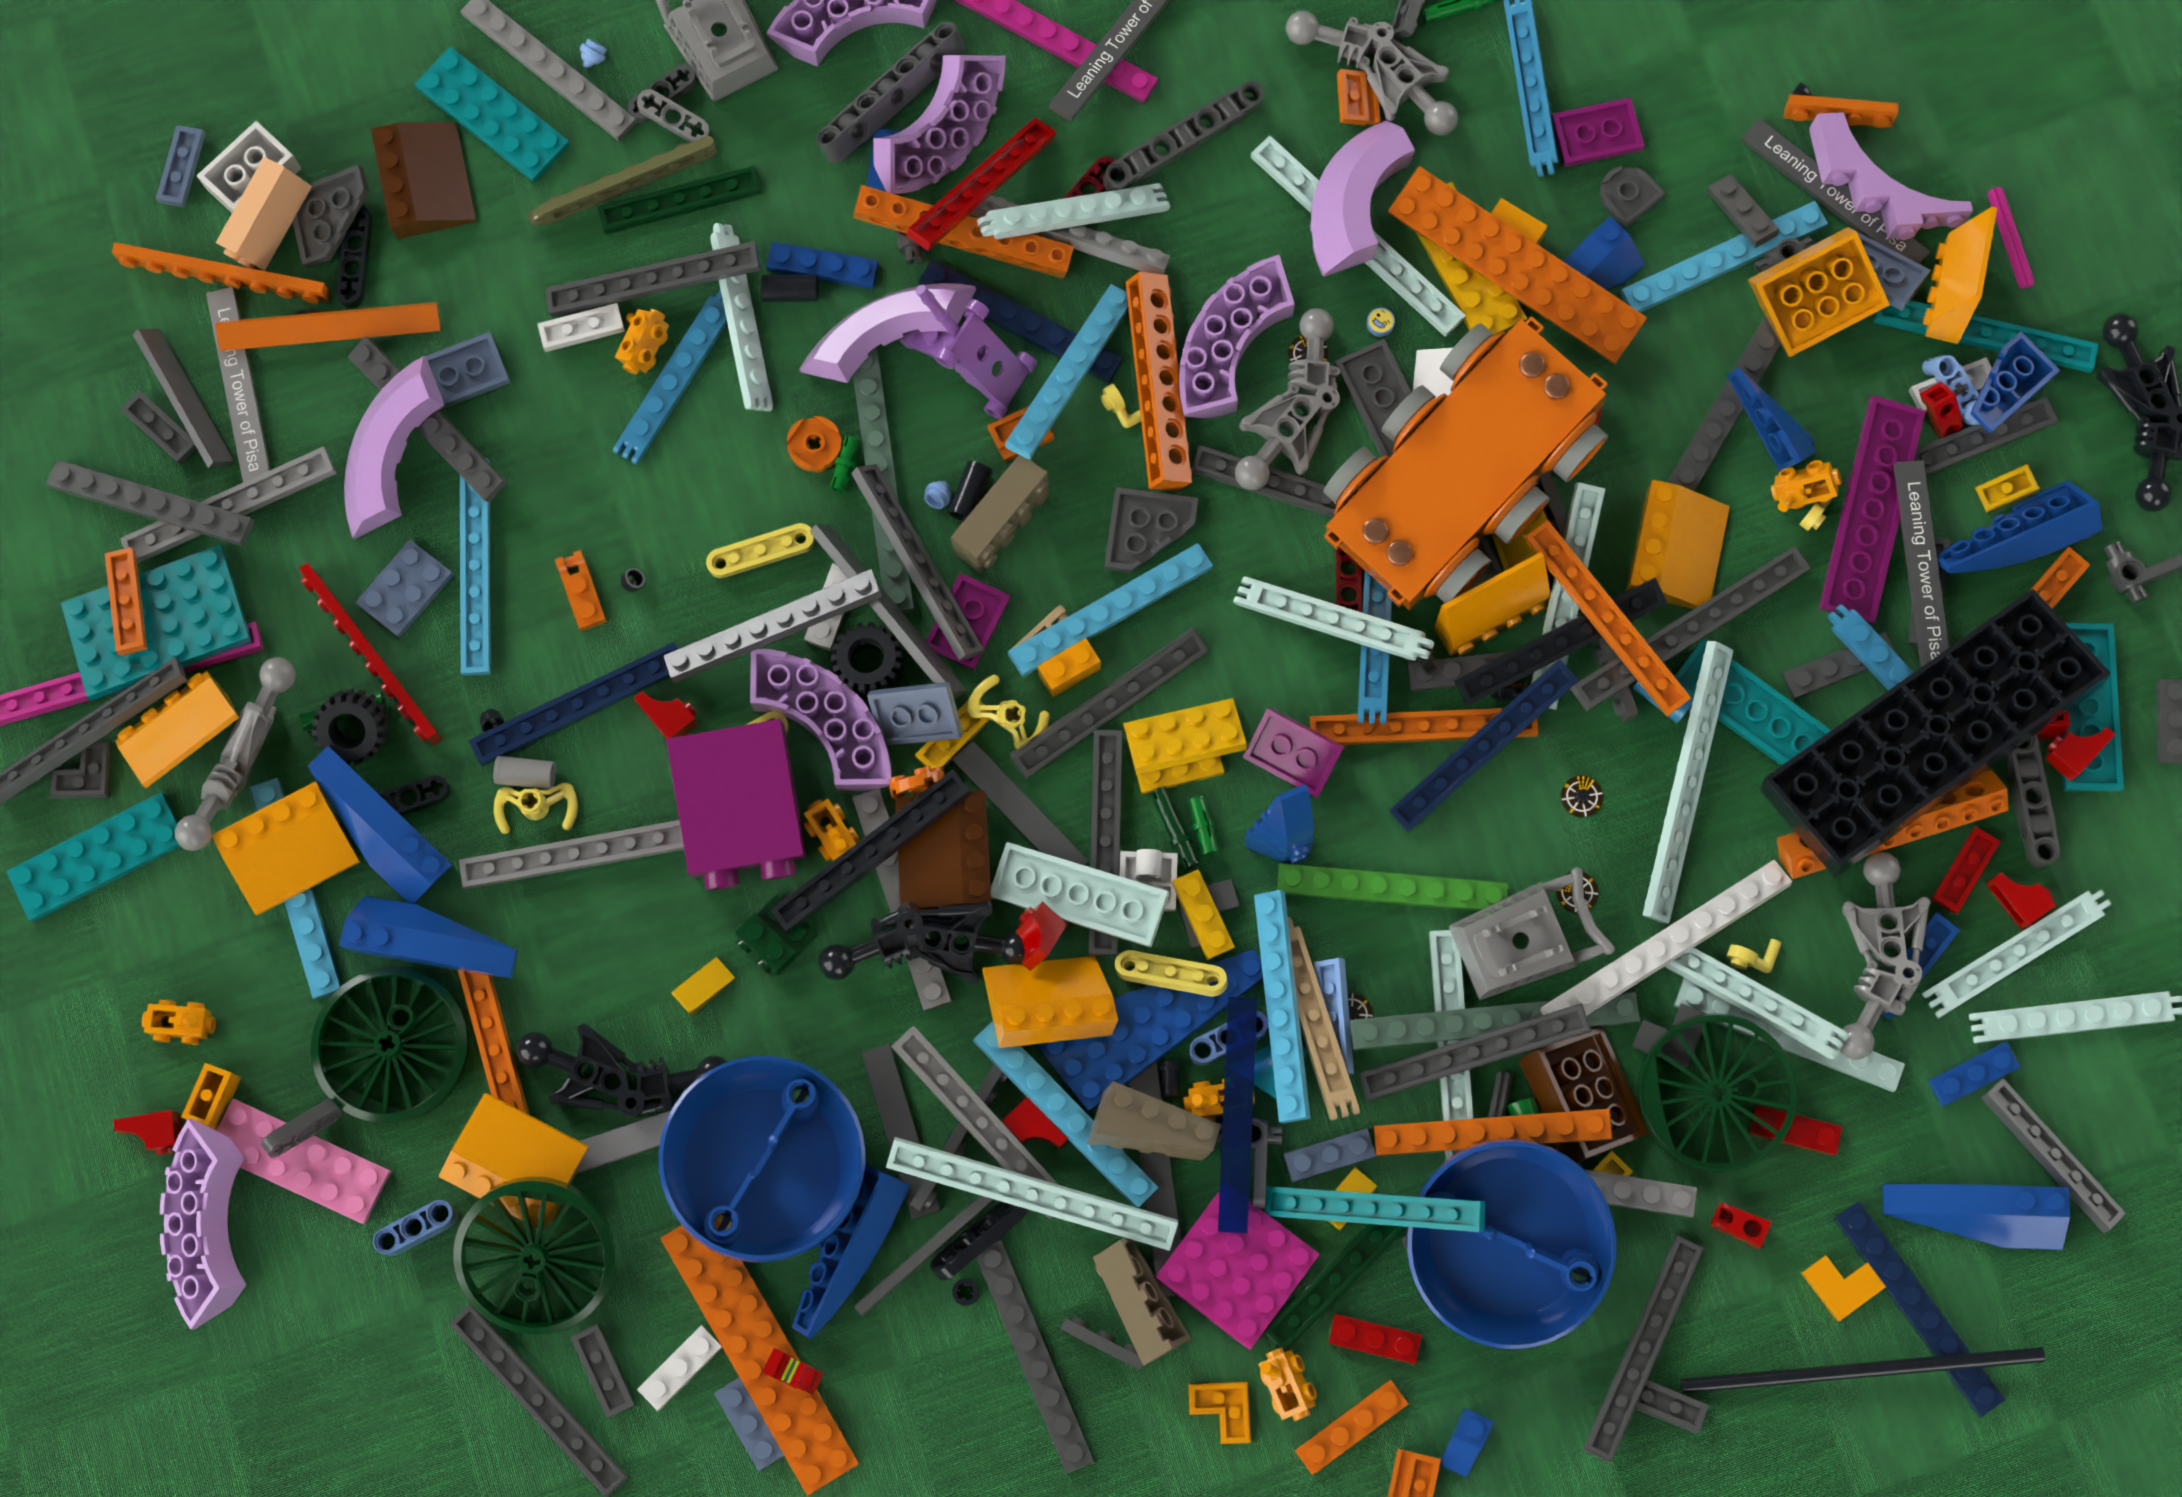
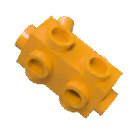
M638 309L636 314H627L626 321L630 326L615 355V358L624 364L622 367L624 370L637 375L638 372L646 374L648 370L654 367L656 363L655 354L659 346L663 345L668 338L667 329L669 325L664 322L665 315L655 309H650V311Z
M1815 460L1807 464L1804 469L1795 471L1793 467L1781 470L1775 476L1774 485H1771V491L1774 500L1779 501L1778 509L1782 512H1787L1790 508L1799 509L1806 504L1818 501L1827 502L1837 497L1838 486L1842 484V478L1839 469H1832L1830 462L1822 463L1820 460Z
M820 799L807 807L808 811L804 813L807 822L803 823L811 838L815 836L819 838L822 845L818 849L826 862L831 859L832 861L836 860L861 841L853 827L847 829L842 822L846 816L838 803L832 805L829 799L825 801ZM828 818L831 820V823L825 827L821 826V820Z
M159 1000L158 1004H148L147 1011L143 1013L142 1027L144 1028V1033L153 1036V1041L170 1043L171 1037L182 1038L181 1043L199 1045L200 1040H208V1035L213 1034L215 1031L216 1019L214 1016H211L212 1011L206 1009L205 1004L187 1002V1007L176 1006L177 1002ZM166 1018H169L168 1023L171 1024L169 1027H164L163 1025Z
M1239 1077L1222 1079V1084L1211 1085L1210 1081L1194 1083L1193 1088L1188 1089V1097H1183L1186 1111L1216 1122V1117L1226 1115L1228 1120L1245 1118V1113L1250 1112V1105L1255 1104L1253 1087L1247 1088L1246 1080L1239 1081ZM1236 1095L1239 1098V1102L1232 1105L1228 1103V1097Z
M1282 1347L1267 1353L1268 1360L1259 1363L1260 1376L1263 1383L1270 1390L1274 1410L1280 1414L1282 1420L1292 1416L1294 1422L1311 1415L1309 1408L1316 1406L1314 1400L1317 1398L1314 1386L1310 1382L1306 1383L1302 1371L1305 1370L1302 1358L1298 1354L1294 1355L1293 1350L1284 1352Z

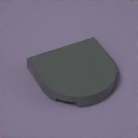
M1619 166L1606 174L1600 186L1599 196L1605 210L1625 230L1665 198L1666 193L1644 170L1637 167Z

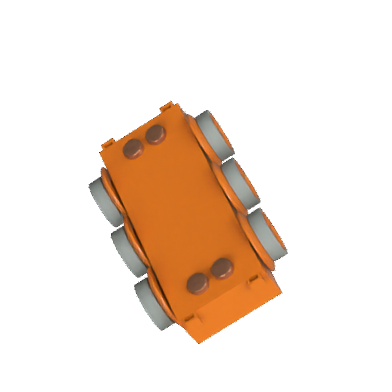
M1532 316L1526 322L1520 319L1507 334L1502 331L1494 335L1481 323L1473 327L1455 345L1440 366V370L1453 381L1451 386L1452 392L1449 395L1444 393L1436 397L1424 385L1417 387L1400 403L1382 427L1381 431L1395 442L1392 451L1394 454L1391 457L1385 455L1377 458L1366 447H1362L1337 470L1324 488L1323 493L1337 504L1334 511L1335 516L1326 525L1327 533L1324 535V539L1336 550L1340 547L1388 591L1387 596L1399 607L1403 605L1410 611L1424 596L1430 597L1435 594L1444 603H1447L1467 592L1491 562L1478 549L1479 542L1483 536L1495 533L1506 544L1514 541L1539 515L1550 499L1536 487L1539 477L1543 473L1545 474L1553 470L1565 482L1570 481L1594 457L1608 438V435L1595 425L1596 413L1603 407L1606 393L1603 390L1607 388L1608 383L1596 373L1588 378L1539 335L1543 332L1544 327Z

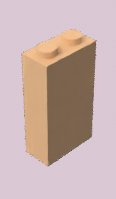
M263 157L216 241L217 244L225 248L223 254L238 261L239 264L246 268L253 269L255 266L265 271L312 186L284 166Z

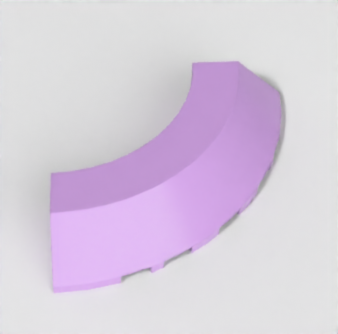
M793 0L787 7L784 6L776 16L766 34L794 58L819 67L826 54L839 41L862 28L882 23H904L924 29L937 0Z
M943 55L939 84L932 101L924 113L901 132L882 138H873L874 167L886 192L902 194L920 190L924 186L940 181V178L963 164L973 147L978 146L987 132L985 128L990 117L997 110L995 104L998 93L1002 91L1006 56Z
M1387 120L1369 127L1348 141L1333 156L1318 182L1311 207L1310 231H1312L1313 238L1312 247L1323 277L1372 260L1378 241L1371 225V197L1381 183L1398 171L1409 167L1415 151L1405 130Z
M1280 255L1261 260L1246 267L1245 271L1227 280L1226 284L1206 301L1195 322L1192 324L1183 348L1179 374L1180 400L1185 417L1211 419L1237 412L1238 399L1235 390V374L1243 353L1250 343L1265 329L1293 316L1295 304Z
M952 283L925 285L958 325L965 312V307L976 291L975 286ZM918 286L906 288L878 298L845 317L817 343L799 370L801 373L848 383L859 366L869 357L868 353L878 345L885 346L904 337L903 333L919 329L920 332L948 331L941 322L936 320L931 310L921 302V298L916 294Z
M425 356L409 364L382 388L368 407L355 432L348 454L344 481L345 509L353 539H357L402 515L397 496L395 470L397 463L401 461L408 443L406 439L415 426L419 427L431 414L445 406Z
M771 649L751 651L750 704L753 710L756 712L776 711L782 713L785 717L796 721L808 729L821 742L831 759L834 784L837 792H868L890 786L889 779L892 778L891 765L882 732L868 707L858 694L848 688L847 684L844 681L842 682L836 674L812 663L811 660Z
M188 1119L172 1149L176 1152L172 1165L166 1167L165 1175L168 1176L166 1178V1192L161 1193L160 1214H164V1233L160 1234L162 1255H167V1269L169 1272L166 1274L168 1282L173 1281L178 1295L174 1300L190 1330L232 1306L247 1285L232 1255L227 1223L231 1188L245 1158L229 1137L194 1119Z

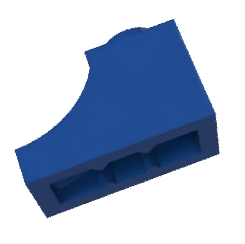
M1463 1409L1441 1457L1440 1465L1467 1478L1494 1422L1469 1409Z

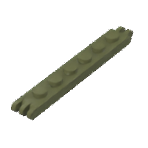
M706 136L689 144H679L672 151L664 154H655L649 160L640 164L628 165L623 171L618 173L606 174L598 181L589 185H579L567 194L555 195L547 202L538 205L536 209L531 210L528 213V219L534 227L543 224L549 225L715 157L717 149L714 139L711 136Z

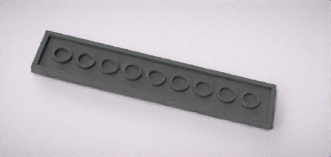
M1385 339L1335 360L1334 365L1340 369L1339 375L1380 457L1385 455L1391 457L1394 454L1392 451L1395 442L1381 430L1387 419L1411 393V390ZM1485 536L1480 540L1478 549L1491 562L1468 591L1503 572Z

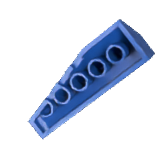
M2067 480L2012 506L2013 511L2009 514H1999L1993 518V524L1986 529L1979 527L1972 532V538L1969 540H1959L1937 555V562L1948 573L1975 572L2029 561L2057 550H2062L2070 544L2087 539L2091 535L2103 530L2099 502Z
M329 746L308 765L311 773L370 867L408 903L415 904L453 866Z
M1304 784L1282 793L1268 806L1269 809L1261 814L1262 819L1256 820L1253 823L1254 827L1246 831L1244 844L1247 849L1282 863L1291 861L1292 864H1296L1308 858L1307 854L1311 852L1314 840V825L1307 785Z
M364 896L346 917L339 943L340 947L353 953L512 979L518 950L417 904Z
M865 1163L863 1183L851 1212L842 1225L829 1238L817 1246L821 1248L817 1264H811L808 1274L810 1275L811 1283L809 1289L804 1290L792 1326L793 1329L812 1339L836 1313L854 1290L884 1242L899 1208L906 1198L910 1187L909 1184Z
M1959 1184L1882 1185L1883 1215L1918 1225L1922 1224L1936 1228V1230L1950 1232L2000 1248L2063 1250L2070 1220L2069 1187Z

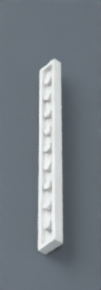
M1775 860L1769 862L1542 1006L1541 1013L1545 1015L1582 1003L1586 1016L1790 887L1792 880Z

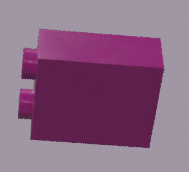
M780 719L666 739L688 875L695 879L704 877L706 891L740 885L738 871L760 867L763 881L797 875L794 861L808 858L786 729Z

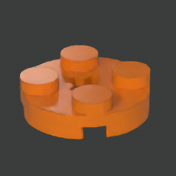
M814 416V418L806 420L803 418L797 421L787 435V450L792 461L799 468L816 473H822L834 465L843 444L837 426L829 419L821 416ZM820 439L819 444L821 447L814 450L810 449L808 441Z
M926 766L914 770V776L905 777V775H899L890 778L889 789L891 796L894 799L905 797V791L914 795L921 794L942 779L945 773L941 767L931 769V766Z

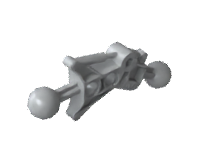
M1300 10L1293 13L1287 20L1286 33L1295 44L1307 45L1314 40L1340 47L1337 58L1338 64L1344 58L1347 59L1346 66H1350L1353 61H1356L1355 68L1365 71L1368 75L1367 80L1382 105L1387 120H1394L1398 107L1410 98L1425 113V126L1432 134L1445 136L1450 134L1457 126L1458 114L1454 106L1448 102H1436L1424 89L1430 83L1446 81L1449 72L1448 68L1435 64L1410 46L1405 47L1393 39L1394 30L1387 22H1377L1373 25L1364 23L1363 25L1358 23L1356 17H1351L1346 24L1345 30L1341 31L1320 25L1314 14ZM1369 52L1375 56L1372 70L1369 66L1370 59L1366 57ZM1383 61H1389L1392 64H1386ZM1405 79L1408 80L1410 83H1405L1401 80Z
M1321 308L1310 309L1300 319V332L1308 341L1307 359L1297 360L1289 364L1288 368L1291 372L1288 374V378L1291 381L1288 382L1287 392L1277 395L1255 412L1244 417L1239 424L1242 431L1256 432L1267 440L1255 456L1242 458L1235 467L1236 481L1244 489L1258 490L1267 484L1270 475L1269 465L1280 451L1293 462L1297 474H1304L1309 468V462L1324 429L1322 427L1324 422L1332 414L1340 401L1337 383L1335 382L1340 374V369L1330 366V362L1323 361L1324 341L1331 336L1334 328L1333 318L1326 310ZM1295 408L1302 409L1306 416L1298 415ZM1313 416L1319 418L1318 423L1313 426L1306 441V425ZM1279 429H1286L1289 432L1290 436H1283L1280 433Z
M273 657L265 661L261 666L259 676L263 685L255 703L247 702L245 708H243L221 753L220 763L215 765L203 784L201 793L203 802L195 815L185 816L177 823L174 831L175 838L178 844L185 850L197 851L209 844L212 838L210 822L217 810L220 811L221 808L228 810L237 793L241 792L246 785L252 765L274 722L273 717L277 713V707L273 706L278 693L287 691L295 682V668L286 658Z
M1880 851L1872 854L1866 859L1863 866L1866 880L1875 886L1877 909L1861 908L1850 901L1845 902L1842 908V913L1848 921L1860 954L1864 955L1867 962V967L1863 969L1865 977H1859L1858 982L1860 985L1853 987L1858 997L1867 1004L1856 1023L1842 1028V1030L1849 1034V1037L1846 1041H1841L1843 1046L1840 1052L1846 1058L1853 1060L1869 1056L1875 1045L1872 1030L1882 1012L1887 1014L1891 1012L1899 1016L1903 1015L1905 1011L1904 1004L1910 1000L1922 978V970L1918 962L1920 951H1923L1930 900L1927 897H1921L1913 905L1895 907L1892 884L1898 880L1901 868L1898 860L1887 852ZM1890 920L1895 924V928L1885 929L1880 922ZM1914 927L1911 950H1913L1911 961L1907 960L1905 937ZM1894 948L1899 955L1897 957H1889L1884 953V949ZM1879 966L1888 972L1877 970V967Z

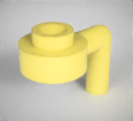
M1114 384L1102 389L1104 395L1100 396L1104 407L1107 411L1112 409L1116 413L1124 428H1130L1141 422L1140 410L1129 415L1124 400Z
M1831 500L1816 502L1799 525L1807 531L1811 527L1817 530L1826 518L1822 513Z
M1771 939L1764 959L1759 958L1756 952L1739 945H1730L1726 957L1731 960L1730 964L1738 969L1747 970V967H1753L1763 973H1770L1782 943Z

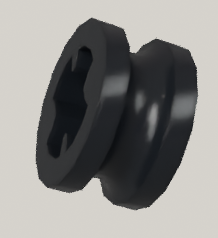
M961 1279L954 1284L952 1295L958 1304L970 1306L977 1301L979 1289L974 1281ZM961 1285H965L967 1288L973 1287L974 1293H970L973 1295L970 1300H967L965 1297L958 1298L957 1292H961L959 1290Z

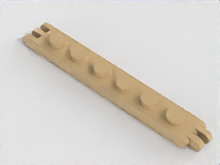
M1288 917L1300 1028L1330 1120L1338 1118L1336 1107L1339 1108L1342 1118L1349 1116L1346 1106L1348 1104L1353 1115L1359 1114V1105L1299 926L1294 927L1291 917Z

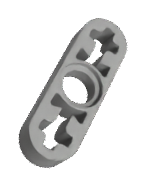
M647 89L639 94L637 107L644 116L690 143L708 136L709 127L702 118L654 90ZM650 97L654 98V104L661 108L662 103L666 104L661 111V116H657L658 109L650 106L648 109L644 108L645 102L643 99L649 100ZM670 110H676L680 113L681 119L676 124H670L665 119L666 113ZM685 118H689L688 125L693 128L700 125L703 135L697 134L696 137H693L692 130L685 126L684 131L680 130L685 123Z

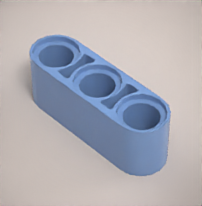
M1251 1011L1197 1037L1190 1045V1059L1198 1066H1207L1260 1040L1267 1031V1018L1259 1011ZM1251 1019H1257L1262 1024V1030L1257 1033L1250 1032L1247 1029L1246 1023ZM1225 1032H1231L1236 1036L1237 1041L1233 1045L1228 1046L1221 1042L1220 1036ZM1198 1045H1206L1209 1047L1211 1054L1207 1058H1199L1196 1056L1194 1049Z
M444 1200L433 1201L377 1231L373 1237V1246L381 1254L397 1256L454 1226L459 1216L458 1209L455 1205ZM442 1207H447L449 1212L447 1219L439 1222L436 1217L438 1210ZM419 1220L422 1224V1230L418 1235L412 1236L410 1226ZM393 1234L395 1244L391 1249L386 1250L383 1244L384 1239L388 1235Z

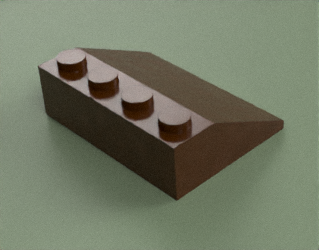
M456 122L393 123L371 128L389 225L397 240L477 222Z
M971 791L972 795L897 851L900 905L912 902L917 904L921 910L938 909V906L979 904L986 900L991 902L985 791ZM919 795L895 798V812L900 811Z
M1602 1026L1591 1030L1592 1032L1537 1049L1519 1059L1542 1114L1610 1109L1613 1140L1556 1144L1559 1152L1567 1155L1577 1164L1650 1134L1643 1122L1637 1102Z

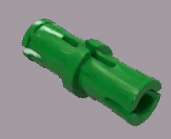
M844 436L841 452L834 462L836 467L829 489L839 493L847 492L851 473L857 466L855 463L856 456L862 442L859 438Z
M1206 796L1191 798L1188 800L1194 821L1192 828L1197 833L1201 854L1204 856L1217 853L1220 850L1213 829L1215 822L1211 820Z

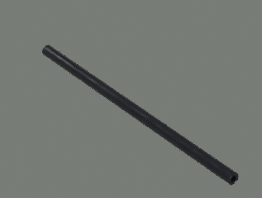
M2043 1347L1681 1378L1680 1384L1682 1394L2041 1363L2045 1362Z

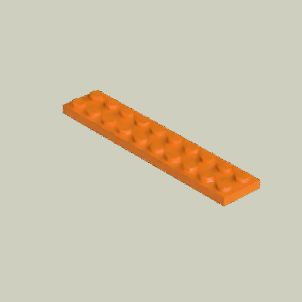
M1420 166L1388 210V214L1614 365L1647 320L1646 316Z
M718 1220L715 1221V1226L717 1230L720 1225ZM682 1225L660 1238L807 1496L859 1465V1461L817 1389L813 1396L762 1373L773 1348L799 1361L800 1359L744 1262L722 1256L708 1249L694 1239Z

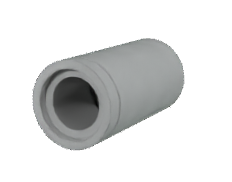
M497 756L493 771L495 784L551 789L554 787L556 778L555 761Z

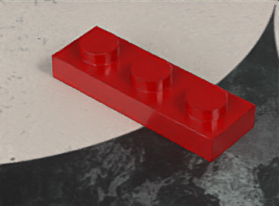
M1975 826L1931 897V900L1955 915L1959 913L2001 841Z
M1755 1105L1752 1114L1776 1130H1779L1786 1112ZM1795 1115L1792 1126L1781 1143L1835 1156L1837 1155L1842 1126ZM1751 1118L1748 1134L1772 1140L1775 1134Z
M1334 1314L1328 1344L1415 1365L1422 1335Z

